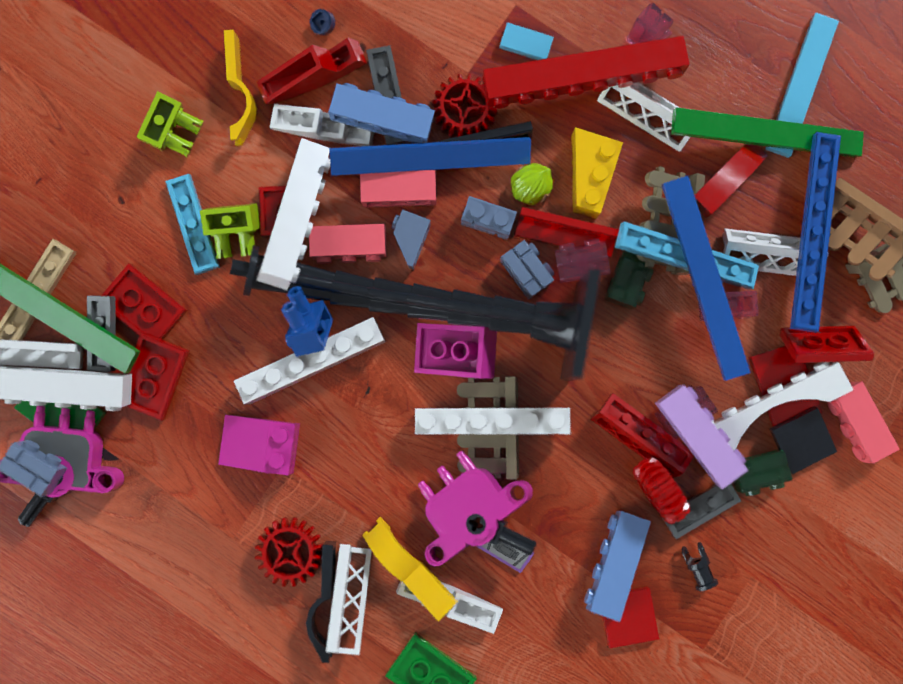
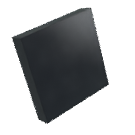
M815 406L769 429L788 472L791 474L837 452L821 413Z

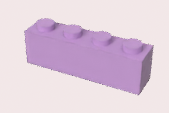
M678 385L655 402V404L715 485L723 489L748 471L744 465L746 460L737 449L733 451L730 447L728 435L721 428L717 429L712 423L714 417L706 407L702 409L696 400L699 398L690 386L686 388L684 385Z

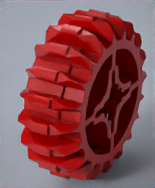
M459 73L457 81L449 77V85L443 82L440 84L442 91H435L437 99L432 100V106L435 107L433 109L435 110L434 116H437L435 124H442L440 128L442 133L449 130L448 136L450 138L454 137L455 133L459 137L478 133L481 130L487 131L490 128L488 124L495 123L493 116L497 115L498 109L488 107L484 84L480 85V76L473 81L470 73L467 75V79H462V75ZM463 91L460 97L448 100L453 94ZM471 92L479 96L484 105L474 101L471 98ZM467 98L468 107L465 111L464 117H462L463 110H461V108L463 107V104H465V99ZM445 110H450V113L456 114L459 118V123L451 120ZM482 115L477 121L466 124L469 118Z
M652 457L646 460L643 459L633 468V475L637 484L665 522L672 525L680 522L690 513L689 503L686 501L682 490L657 459Z
M287 517L282 518L281 525L277 520L273 521V529L269 526L265 527L264 532L266 535L261 534L258 537V540L263 544L255 546V550L262 552L255 556V560H263L258 569L266 568L268 571L264 574V578H268L272 574L274 576L272 579L273 584L282 579V587H286L289 580L292 587L297 586L298 579L302 584L306 583L307 576L313 578L315 575L313 568L319 569L321 567V564L316 560L322 559V553L317 552V550L323 549V543L316 544L315 542L321 538V535L316 534L312 536L311 533L315 530V527L312 525L308 530L305 529L307 525L306 520L297 525V517L292 518L290 525ZM294 532L300 536L294 541H289L285 537L281 538L278 534ZM272 541L278 550V558L275 562L271 556ZM305 541L309 548L307 563L303 560L305 557L301 553V546ZM297 543L298 545L294 548L292 555L282 560L287 549ZM284 563H291L295 567L298 566L300 570L286 571L280 567Z

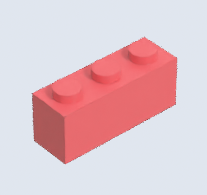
M435 170L360 174L361 204L363 207L436 205Z
M384 224L312 226L309 236L310 257L316 260L317 264H330L332 260L341 259L342 263H355L356 259L366 258L367 262H380L381 258H387L386 227Z
M862 381L851 382L853 391L828 402V408L839 419L841 423L840 429L844 436L850 439L853 445L852 451L856 458L862 462L874 464L900 450L864 383Z

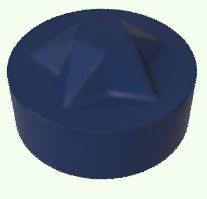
M317 9L310 17V27L316 34L329 35L334 30L335 18L331 12Z

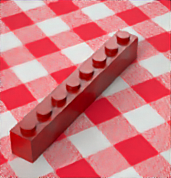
M684 36L488 68L483 70V84L488 107L501 109L512 103L529 104L535 99L553 100L558 98L559 95L565 94L577 96L588 90L601 92L612 86L625 88L635 82L643 81L644 84H648L665 77L670 80L677 79L685 73L690 63Z

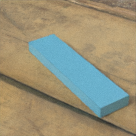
M186 174L165 181L194 273L199 275L220 268L211 236L203 235L200 216L202 208L191 175Z

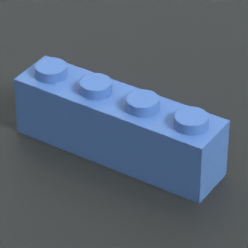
M344 83V85L336 84L329 116L330 120L416 144L427 143L435 110H431L425 104L418 103L413 105L406 103V100L400 97H392L391 99L382 96L378 91L368 90L366 92L359 90L353 84Z
M616 511L615 515H611L608 522L610 533L608 539L603 540L600 548V553L603 555L600 564L597 563L593 570L592 578L595 579L592 589L589 588L585 595L584 603L587 604V610L620 622L651 521L623 511Z

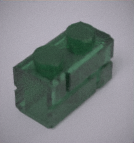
M623 251L620 254L604 300L631 310L636 308V305L640 306L646 293L642 291L644 283H649L654 268L645 267V262L639 260L637 254Z
M773 450L746 457L744 465L748 471L734 480L733 483L735 490L745 493V496L760 494V489L769 487L770 490L785 487L784 482L792 481L785 452L783 450Z

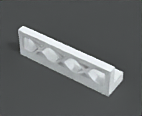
M635 82L625 88L612 86V88L620 92L622 101L612 102L605 97L611 87L602 91L597 99L598 102L680 152L690 137L684 136L681 142L678 143L670 136L669 130L672 129V125H668L667 122L672 124L673 109L678 106L641 83ZM633 102L640 104L643 113L633 115L629 112L627 104ZM654 115L661 117L663 127L654 128L650 125L648 117Z
M724 229L722 236L725 245L723 254L729 255L731 250L741 251L744 256L739 259L754 263L752 258L765 254L769 259L762 263H754L759 265L758 271L796 276L801 238ZM784 257L792 258L794 261L787 266H779L777 264V261Z
M0 339V365L82 369L83 347L74 343Z
M340 544L326 652L360 655L372 556L371 549ZM352 553L366 554L365 565L358 571H355L350 564ZM351 569L354 574L349 577V570ZM364 570V576L362 580L359 574ZM357 576L362 583V591L355 597H352L347 590V586ZM347 594L351 600L345 604ZM361 596L360 606H359L358 603H357L355 600L358 599V598ZM354 603L359 610V616L349 624L344 617V609ZM343 621L347 625L344 630H342ZM358 622L357 632H355L352 627ZM350 629L356 637L355 649L340 648L341 636Z

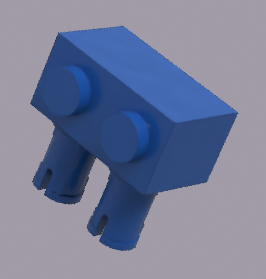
M300 286L291 288L287 294L291 302L284 304L283 309H281L290 324L285 335L288 347L292 348L296 357L324 351L333 322L332 315L324 300L309 303Z

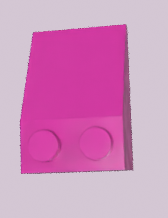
M417 323L414 373L481 379L494 378L497 331H489V327Z
M225 415L219 465L281 475L293 474L300 423Z

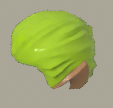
M537 163L519 167L511 177L513 197L519 202L528 205L542 203L550 196L549 194L553 189L550 168Z

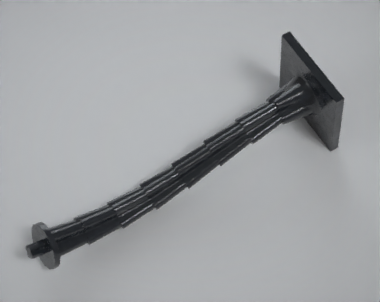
M253 245L249 262L232 260L230 274L246 277L243 295L250 296L251 289L288 293L291 288L300 286L307 299L330 301L332 305L369 308L371 312L408 315V318L448 321V324L489 327V331L530 334V338L565 349L560 380L573 381L583 378L601 270L590 268L577 282L573 303L536 302L535 305L497 295L492 298L454 289L452 292L416 283L412 286L378 277L370 279L338 270L335 273L298 262L296 267L300 268L296 283L291 282L288 289L285 290L257 281L264 259L263 255L258 254L259 246Z

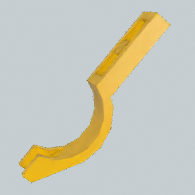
M224 30L227 81L232 88L240 90L245 94L247 105L242 118L230 126V140L235 141V146H243L256 120L257 107L254 97L242 82L239 38L234 30Z
M379 517L376 520L378 524L369 533L366 531L362 536L380 563L392 575L402 581L437 621H440L458 601L424 563L411 556L393 536L390 526L382 517Z

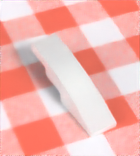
M274 104L270 123V129L342 144L372 146L374 132L330 120L329 113H325L321 109Z
M400 581L396 593L420 602L410 589ZM441 582L458 601L446 614L447 617L494 634L503 611L501 607Z

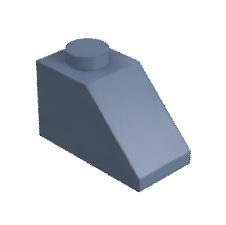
M402 210L400 216H395L391 229L394 230L395 239L409 269L414 270L429 232L431 220Z

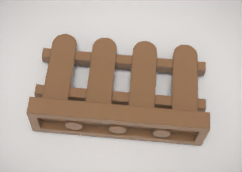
M839 178L835 185L832 219L839 212L847 217L836 229L831 227L828 249L837 251L844 245L851 250L847 257L849 264L858 266L865 260L872 265L869 271V277L872 280L880 281L886 275L891 278L896 273L892 268L903 257V219L842 178ZM861 226L868 232L855 244L849 238ZM883 241L890 247L877 259L871 255V252Z

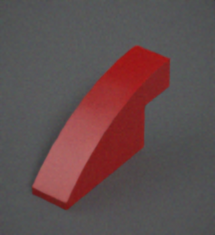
M346 38L329 50L311 45L256 83L265 104L269 105L325 86L367 64L359 42Z
M744 144L694 194L699 211L706 218L713 214L759 167L768 154L758 145Z

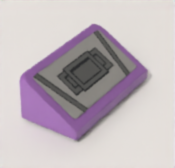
M488 542L477 546L519 573L523 571L534 555V552L532 555H527L502 542L498 545Z

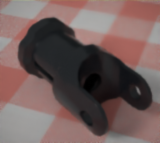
M701 542L698 543L700 558L691 557L687 548L683 546L682 554L688 570L692 571L696 580V590L705 591L717 586L719 582L713 577L709 567L710 560Z

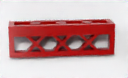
M522 207L514 237L610 259L619 229Z
M614 393L609 395L601 409L595 412L590 419L646 460L649 457L657 459L672 478L684 474L694 457L685 445Z

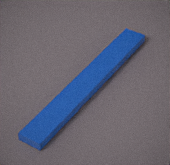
M815 132L812 137L790 329L813 333L819 332L841 141L840 135Z
M530 137L329 148L331 176L530 164L531 139Z
M685 176L663 183L662 189L722 378L727 381L749 374L751 372L689 177Z

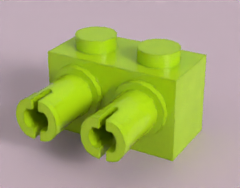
M157 91L137 134V138L161 151L168 147L188 157L190 151L183 148V146L192 149L194 143L173 134L172 130L174 126L179 125L198 135L200 128L193 124L202 127L204 120L184 112L181 102Z
M257 203L200 210L203 235L214 237L217 259L233 257L229 239L231 233H236L239 236L241 256H251L253 245L255 246L253 232L260 228Z

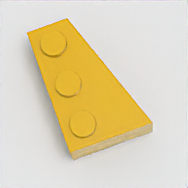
M575 127L571 136L573 212L597 219L601 214L623 142Z

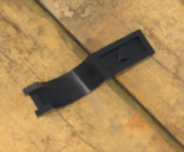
M326 541L323 544L321 595H319L308 611L306 620L308 636L322 663L330 662L332 652H326L327 639L317 629L315 612L323 601L331 599L334 594L336 541Z

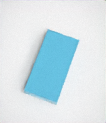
M507 22L500 43V49L535 60L547 59L554 37Z

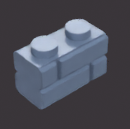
M469 196L462 215L461 225L491 235L497 234L498 237L508 240L517 212Z
M523 240L501 256L499 261L529 300L553 283L554 279L552 276L554 271L548 263L542 264L537 256L540 253L533 243L527 244Z
M33 441L14 442L0 462V471L41 497L51 494L66 472L67 467L60 464L62 460L56 455L50 453L46 455L39 450L40 446Z

